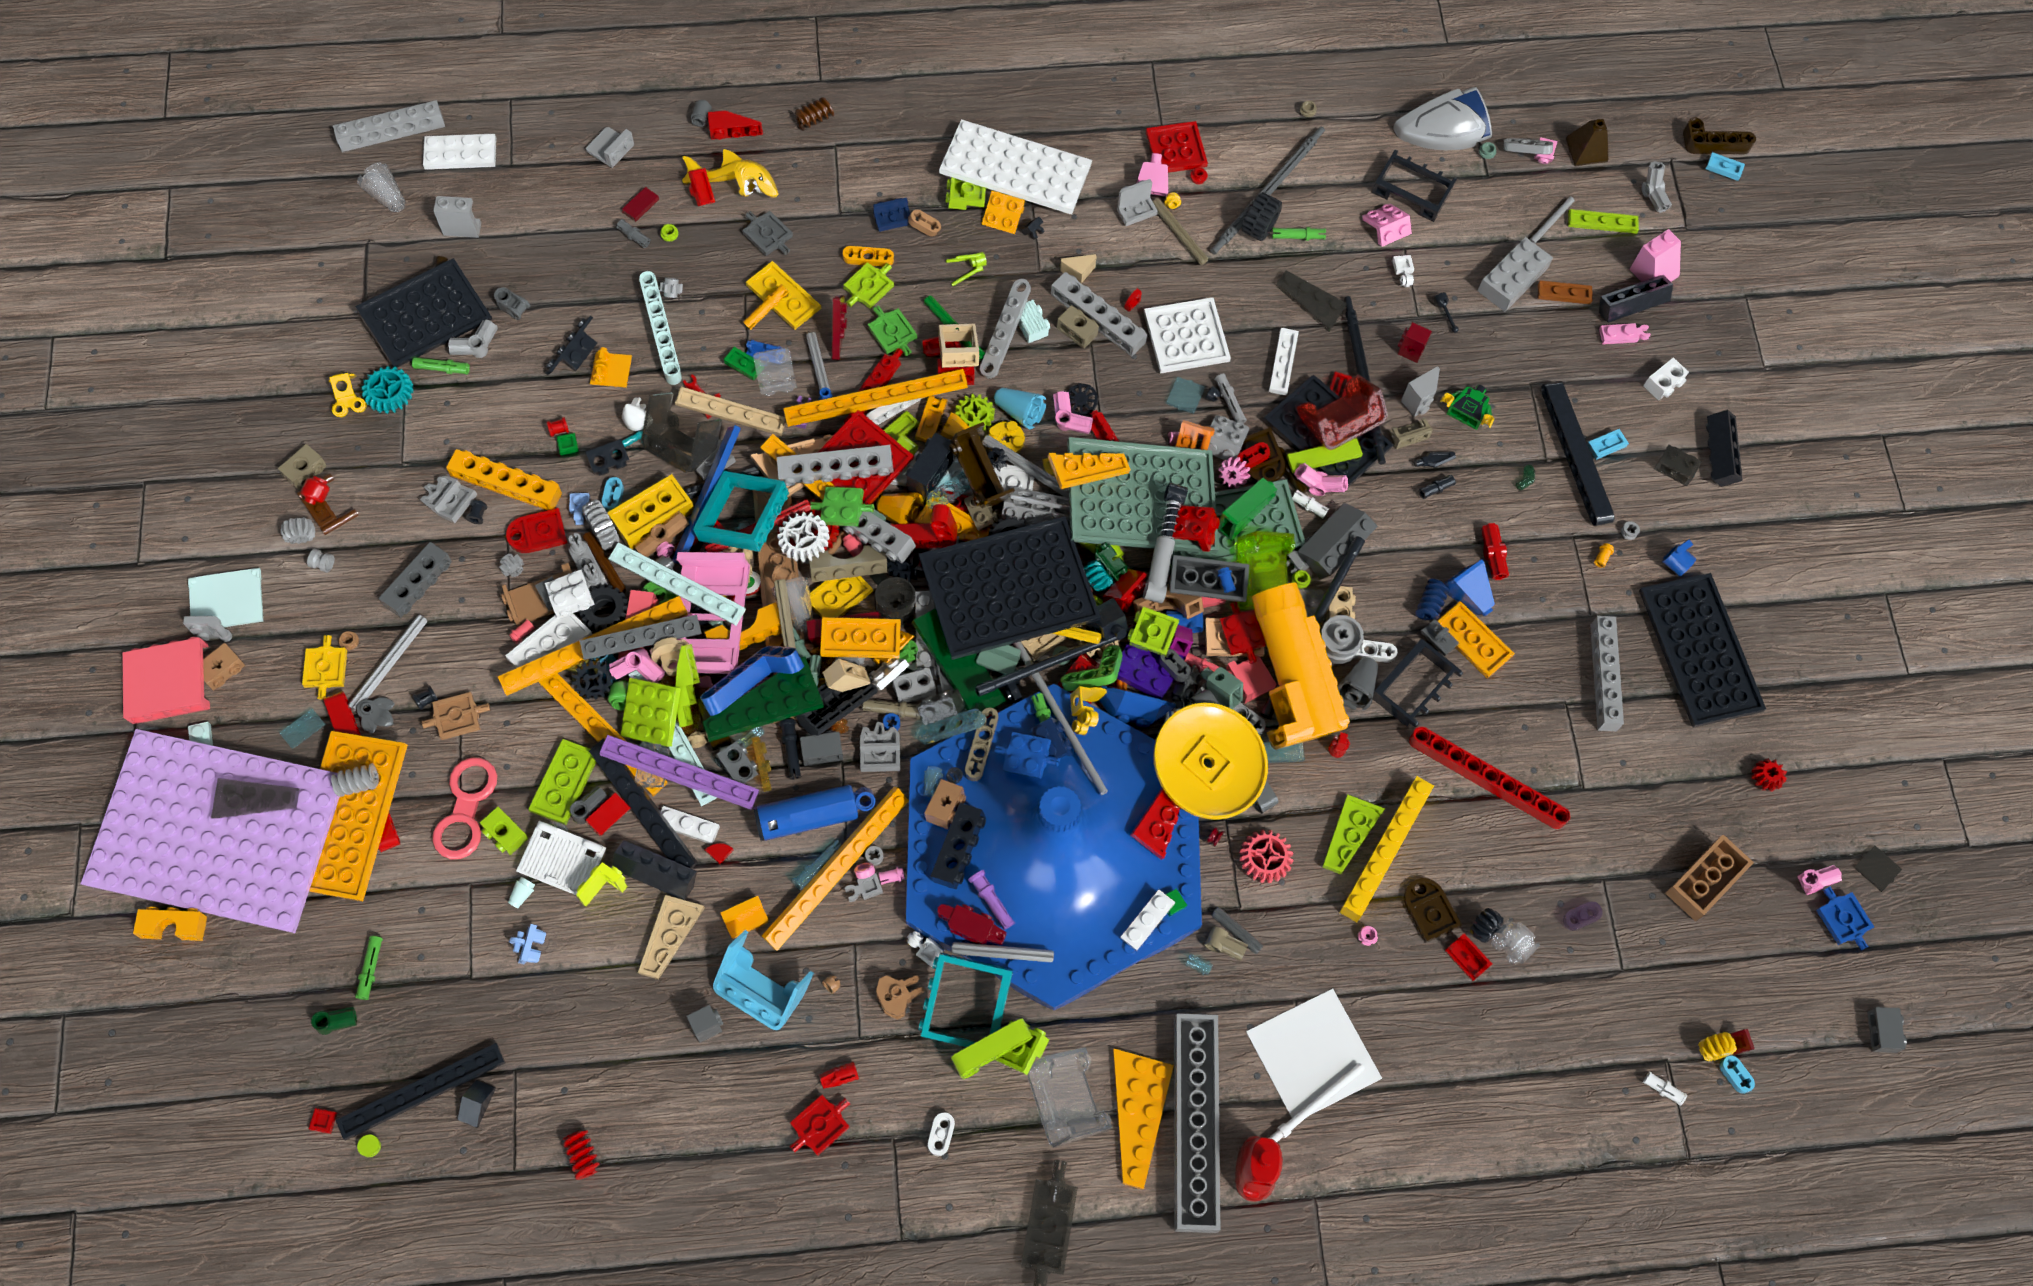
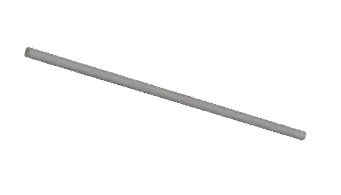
M1013 643L1015 648L1021 650L1020 656L1025 665L1034 664L1022 643ZM1039 672L1032 674L1034 681L1041 693H1043L1055 717L1063 724L1066 736L1101 795L1106 794L1108 790Z

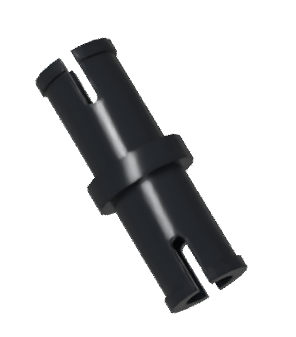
M1448 475L1440 480L1432 481L1431 484L1419 489L1420 497L1426 499L1431 495L1442 493L1444 489L1456 484L1455 478L1452 475Z

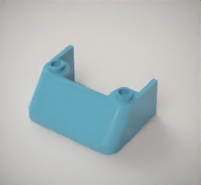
M744 930L728 946L714 980L713 989L720 997L767 1027L779 1030L784 1026L803 998L814 973L810 971L800 982L790 981L783 988L751 967L754 959L750 951L743 947L748 931Z

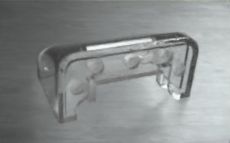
M1086 1047L1044 1056L1032 1064L1027 1075L1047 1140L1052 1147L1065 1145L1112 1129L1110 1116L1104 1110L1097 1111L1087 1082L1085 1071L1090 1067L1091 1057Z

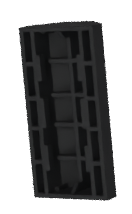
M871 682L868 685L841 692L830 689L824 683L818 688L823 701V708L797 715L796 718L810 735L819 736L878 692V688Z

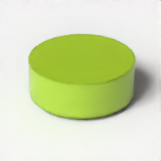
M374 1135L363 1136L357 1145L359 1153L365 1157L377 1155L381 1148L380 1140Z

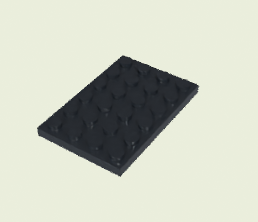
M454 258L355 306L393 368H398L413 360V358L419 357L449 342L450 338H457L479 327L483 320H492V316Z
M1314 374L1263 419L1269 427L1297 452L1357 438L1363 453L1362 457L1316 468L1327 475H1346L1348 487L1378 461L1376 450L1373 448L1368 422ZM1382 435L1385 455L1393 447V444Z

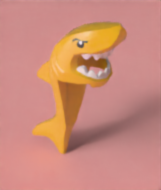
M723 149V163L720 168L706 169L709 182L737 179L740 187L739 193L742 196H749L753 193L754 189L772 198L777 197L779 194L771 174L764 166L755 161L743 160L727 149ZM683 156L688 171L682 181L683 183H691L688 172L701 169L702 167L692 158Z

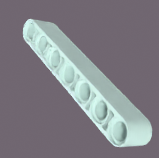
M645 271L640 275L639 280L667 383L676 385L681 381L682 375L654 273Z

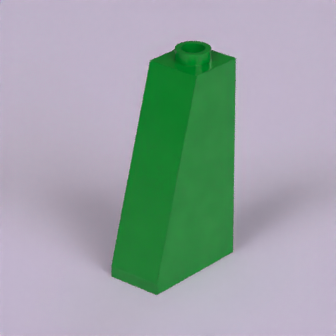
M1264 478L1258 481L1222 513L1217 530L1232 541L1275 497L1277 492L1275 485Z

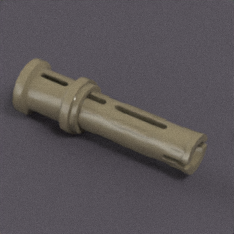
M871 699L863 703V711L885 714L894 713L903 719L911 717L921 720L923 703L917 705L909 704L906 701L893 703Z

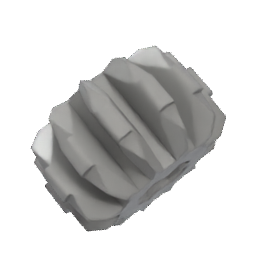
M305 517L290 518L283 521L281 535L287 543H307V541H311L315 537V527L311 519H306Z

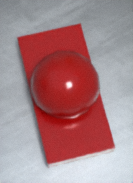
M706 168L689 171L688 175L691 181L689 192L696 198L698 207L715 203Z

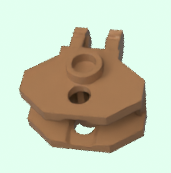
M887 975L879 979L876 993L885 1015L896 1020L905 1017L907 1005L912 1002L911 999L925 992L924 987L916 988L911 992H908L906 988L916 984L920 980L919 976H913L905 981L903 979L898 981Z

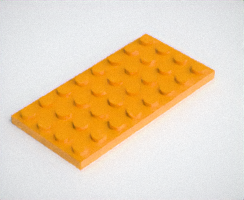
M331 731L320 769L335 773L343 771L345 774L347 769H350L353 773L355 767H358L361 771V766L363 765L367 766L369 770V764L373 763L379 775V783L375 789H368L359 793L353 792L351 795L345 794V796L339 797L309 892L364 901L407 750V744Z

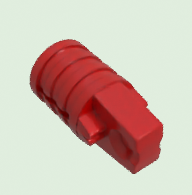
M1341 732L1333 738L1328 748L1331 756L1340 758L1345 755L1350 745L1348 734Z
M854 1061L834 1067L819 1075L823 1089L859 1080Z

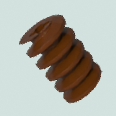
M821 97L819 101L815 100L813 104L808 103L807 107L802 106L801 110L796 109L795 116L800 129L805 131L804 125L811 128L810 122L817 125L816 119L819 122H823L822 116L827 120L829 119L828 113L833 117L834 111L830 103L824 97Z

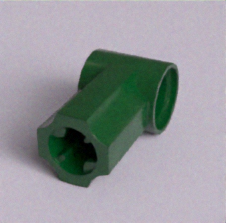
M354 1007L327 1013L320 1011L315 1013L311 1019L314 1029L322 1035L330 1034L335 1030L357 1026L358 1022ZM328 1019L324 1027H319L320 1021Z

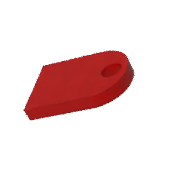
M559 508L519 517L510 523L506 531L509 545L519 553H532L568 544ZM514 534L522 535L519 540H512Z

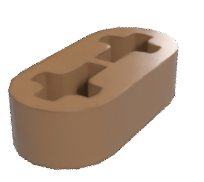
M921 210L912 211L908 217V222L912 227L928 236H936L941 229V224L937 219Z

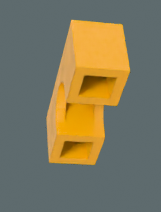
M146 907V910L138 909L133 934L140 939H161L164 929L170 924H176L175 936L181 940L203 941L207 916L194 908L180 911L178 908L159 910L156 907Z

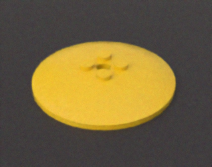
M1197 703L1186 706L1174 713L1163 724L1155 741L1154 767L1163 790L1176 805L1194 816L1213 820L1231 818L1252 806L1264 789L1268 775V759L1265 746L1253 725L1233 709L1214 703ZM1205 758L1212 762L1211 768L1204 765Z

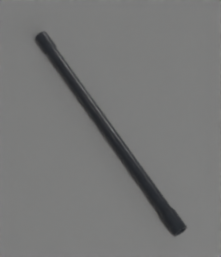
M1355 536L1341 566L1314 614L1319 625L1352 563L1365 543V540L1359 536ZM1268 698L1260 714L1270 719L1274 713V707L1271 698Z
M1137 623L1128 626L1125 637L1129 635L1131 628L1135 629ZM1116 637L1108 641L1101 639L1099 644L1086 642L994 680L974 686L975 692L978 697L995 691L997 688L1119 639Z

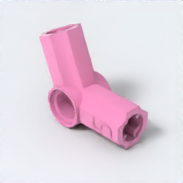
M1062 391L1053 394L1055 419L1058 428L1062 431L1072 430L1089 434L1093 418L1071 413L1069 392ZM1062 418H1068L1067 422H1060Z
M1305 463L1300 464L1294 473L1300 481L1310 487L1309 492L1316 496H1323L1326 492H1345L1348 488V478L1346 475H1327L1324 472H1316Z
M645 649L630 652L609 664V671L616 679L635 670L648 681L656 683L665 675V671L650 658L649 653ZM636 655L639 657L640 662H637Z
M1835 865L1817 871L1809 869L1797 876L1806 895L1815 893L1823 889V887L1833 885L1842 880V874Z

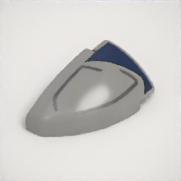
M1477 87L1463 91L1455 89L1407 113L1398 119L1393 127L1399 139L1416 146L1434 150L1467 149L1474 147L1478 142L1492 137L1489 114Z

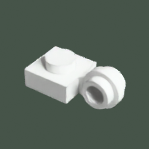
M1411 255L1394 256L1392 262L1395 274H1403L1400 276L1401 286L1409 287L1413 285L1412 274L1414 266Z
M913 931V933H909L907 936V943L910 946L920 948L916 955L931 967H933L935 957H939V954L945 951L943 947L930 937L923 943L924 937L917 931Z

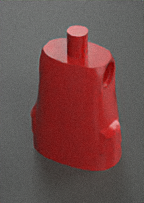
M1251 1136L1240 1148L1236 1162L1235 1183L1236 1189L1242 1198L1256 1202L1264 1200L1272 1194L1283 1165L1282 1151L1280 1145L1275 1140Z

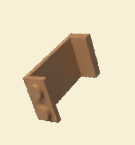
M569 563L561 565L563 572L550 577H553L555 580L571 574L572 570ZM550 577L508 591L506 585L502 586L504 593L501 596L504 604L509 605L510 609L507 610L510 621L514 620L516 625L520 626L525 620L531 622L555 613L553 609L550 611L547 609L535 585Z

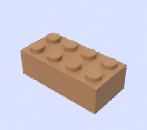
M1722 835L1709 846L1665 894L1696 922L1711 909L1754 862L1726 836Z

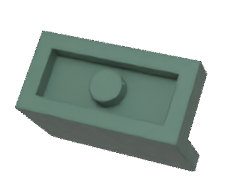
M1006 645L979 653L976 663L1006 675L1015 671L1020 659L1021 650Z

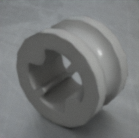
M1632 521L1626 522L1621 528V535L1627 540L1635 539L1640 532L1638 524ZM1628 528H1630V530L1633 529L1634 532H1633V533H1630L1631 531L1628 532L1627 529H1628Z
M877 846L869 847L865 853L866 861L874 866L881 864L883 861L882 849ZM875 852H878L879 858H874L873 860H871V855L869 854H874Z

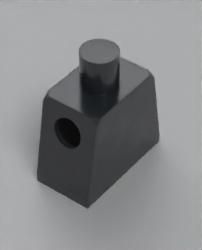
M1112 598L1097 606L1101 616L1099 621L1085 624L1087 630L1100 633L1103 641H1108L1114 637L1121 640L1126 636L1128 629L1125 614L1116 600Z

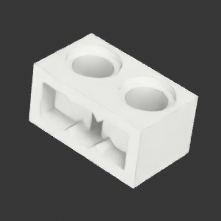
M1672 358L1648 378L1644 387L1658 400L1664 396L1667 398L1674 392L1676 386L1679 388L1686 382L1685 377L1689 371Z

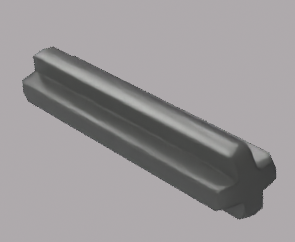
M1220 907L1212 913V917L1238 940L1248 944V948L1254 954L1259 953L1263 948V945Z

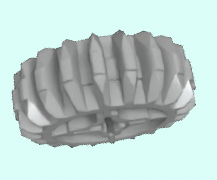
M590 501L582 506L585 519L601 548L607 550L615 547L620 542V539L600 501Z

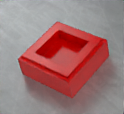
M315 1108L308 1129L331 1134L338 1113Z

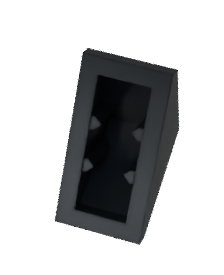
M476 1080L462 1096L458 1121L478 1128L496 1087Z

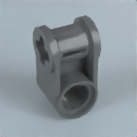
M498 288L494 293L498 308L516 320H520L523 312L531 307L526 299L516 295L507 288Z

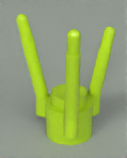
M983 252L956 256V258L946 260V263L969 260L971 267L976 268L951 283L952 286L977 272L983 271V266L987 265Z

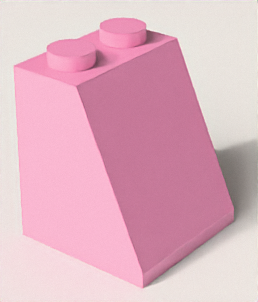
M1669 229L1641 248L1629 270L1641 282L1661 275H1665L1672 282L1680 275L1681 241Z

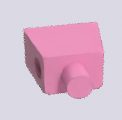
M1152 153L1151 162H1143L1137 183L1142 180L1151 179V194L1167 196L1168 165L1161 164V154Z

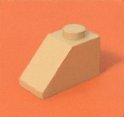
M841 659L836 660L823 671L826 685L830 689L843 692L871 683L865 667Z

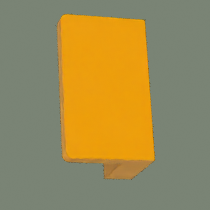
M759 896L721 912V916L732 939L738 937L744 930L749 932L769 922Z

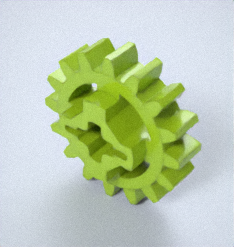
M971 394V398L964 396V401L959 400V405H956L955 414L969 427L984 422L985 426L982 430L985 431L986 425L991 426V421H994L995 408H992V402L988 403L987 397L981 399V394L978 397Z

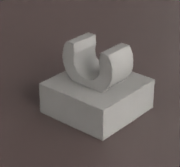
M1292 551L1288 555L1291 560H1287L1284 564L1286 567L1294 564V569L1291 571L1292 574L1309 568L1308 564L1296 551Z

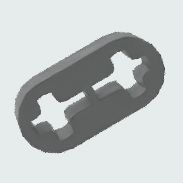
M1169 649L1166 655L1167 658L1171 657V660H1165V656L1160 655V665L1176 681L1184 682L1188 679L1191 669L1174 650ZM1178 670H1179V671H1182V670H1183V671H1185V673H1180V674H1179V673H1178Z

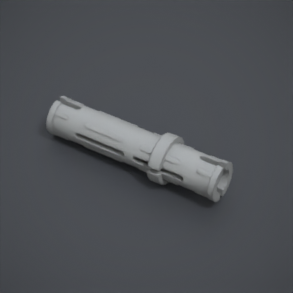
M1225 374L1216 376L1215 381L1220 389V395L1224 397L1235 422L1244 424L1247 419L1234 395V388L1230 386Z

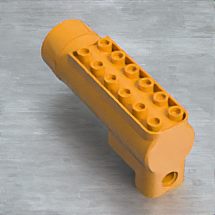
M1297 583L1284 584L1253 595L1251 598L1257 621L1260 624L1279 683V687L1269 691L1280 726L1278 729L1267 732L1272 748L1277 750L1347 729L1349 717L1343 706V698L1338 691L1337 679L1331 669L1332 664L1325 650L1326 645L1319 631V623L1316 621L1315 616L1307 617L1305 603Z

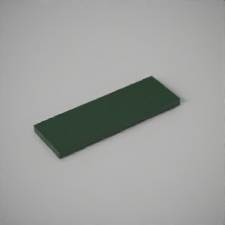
M935 609L912 621V624L973 720L980 717L984 709H994L1006 701L998 688L983 696H977L974 686L993 679L984 666L976 663L977 654L951 660Z

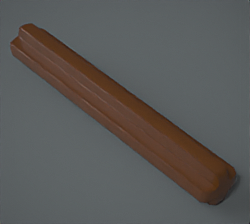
M591 531L585 533L583 538L614 589L618 588L620 592L625 593L626 587Z

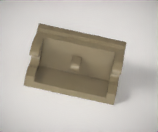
M1424 417L1411 425L1398 429L1393 427L1391 428L1392 430L1388 431V434L1395 449H1399L1429 439L1433 429Z

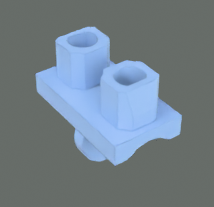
M530 924L525 939H523L524 932L518 931L517 937H511L509 943L514 945L513 952L519 953L520 946H522L518 961L520 964H525L526 962L537 963L539 961L541 951L531 949L532 942L543 944L546 932L536 929L537 925Z

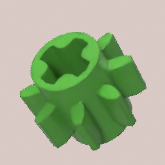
M910 640L900 650V658L905 659L908 663L915 660V655L918 652V647L914 641Z

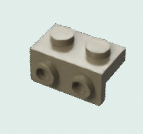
M974 494L965 498L964 502L978 531H982L987 527L992 529V525L998 523L1000 517L996 511L993 512L992 506L986 508L976 506L973 500Z

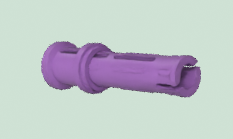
M981 870L970 877L968 881L973 883L979 892L978 896L984 898L1003 930H1006L1015 922L994 892V885L989 883L984 875V870Z

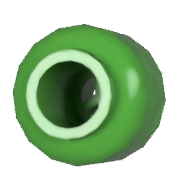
M621 680L611 685L608 701L614 709H625L628 681Z

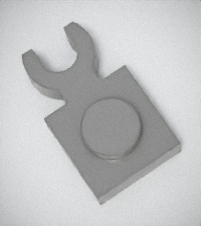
M876 873L868 878L858 879V886L848 885L845 887L846 892H855L853 896L848 897L849 902L856 901L861 895L866 900L883 894Z

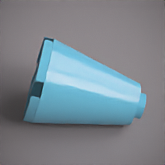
M1001 388L994 395L995 404L1029 430L1033 429L1034 426L1032 425L1035 422L1039 423L1044 415L1046 404L1043 403V399L1046 400V398L1041 394Z

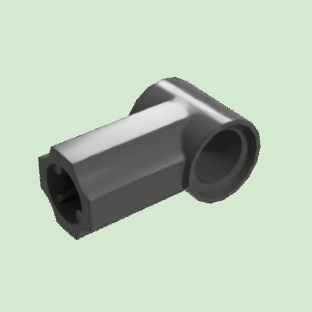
M595 787L583 799L571 805L570 812L574 822L585 824L586 819L609 799L601 788ZM578 810H585L584 814L576 815Z

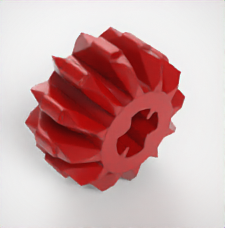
M1766 758L1756 763V766L1752 769L1754 775L1751 779L1757 780L1755 786L1761 785L1762 791L1768 789L1772 792L1775 789H1780L1783 783L1786 782L1787 778L1784 775H1786L1787 771L1781 769L1783 764L1778 765L1776 759L1770 761L1769 758Z

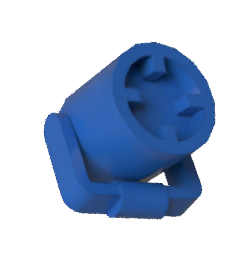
M1689 539L1681 545L1677 544L1663 557L1662 562L1678 576H1682L1696 561V558L1687 551L1693 543Z

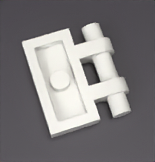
M892 658L888 663L883 661L880 668L876 671L873 670L869 674V679L878 690H882L904 671L909 664L905 659Z

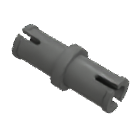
M624 219L619 220L616 226L617 229L626 234L628 239L634 240L643 248L648 247L651 241L650 238L639 232L640 230L637 227L631 226Z

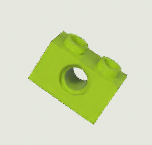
M499 807L494 809L480 822L484 828L481 832L489 840L493 838L496 841L494 845L502 853L506 851L509 855H512L528 840L526 834ZM507 829V832L504 835H498L500 830Z

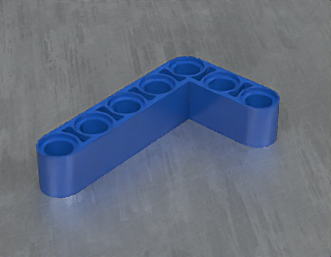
M766 646L703 693L700 699L710 716L716 715L770 673L793 674L800 671L804 664L796 648Z

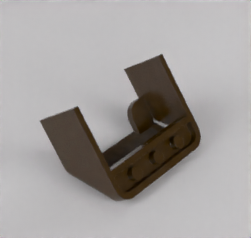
M984 422L956 433L949 445L951 453L956 455L974 494V503L981 508L1002 503L1015 492L1014 488L1004 491L978 436V433L985 426Z

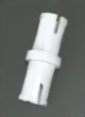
M1299 490L1292 497L1293 501L1303 506L1306 511H1311L1322 519L1329 510V508L1315 501V498H1310Z
M1650 1071L1643 1080L1644 1084L1657 1090L1659 1095L1668 1097L1680 1106L1687 1098V1094L1673 1087L1671 1082L1668 1080L1665 1082Z

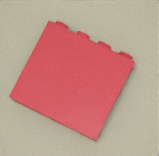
M190 637L188 640L170 641L168 644H154L148 648H134L128 652H123V718L132 724H138L209 710L210 702L204 698L203 648H207L208 644L199 637Z

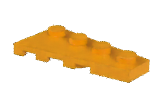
M1049 453L1047 456L1060 489L1128 474L1131 470L1124 454L1101 453L1100 455H1091V453H1083V455H1073V453H1065L1064 455H1056V453Z

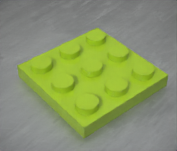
M629 678L621 736L672 747L681 688L637 678Z

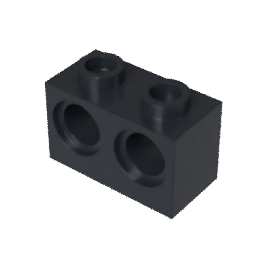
M621 439L586 451V456L594 475H605L609 473V469L614 467L617 470L627 466L626 463L629 462ZM614 451L622 453L623 456L620 460L612 458L611 455ZM597 457H601L605 460V464L598 467L594 464V460Z

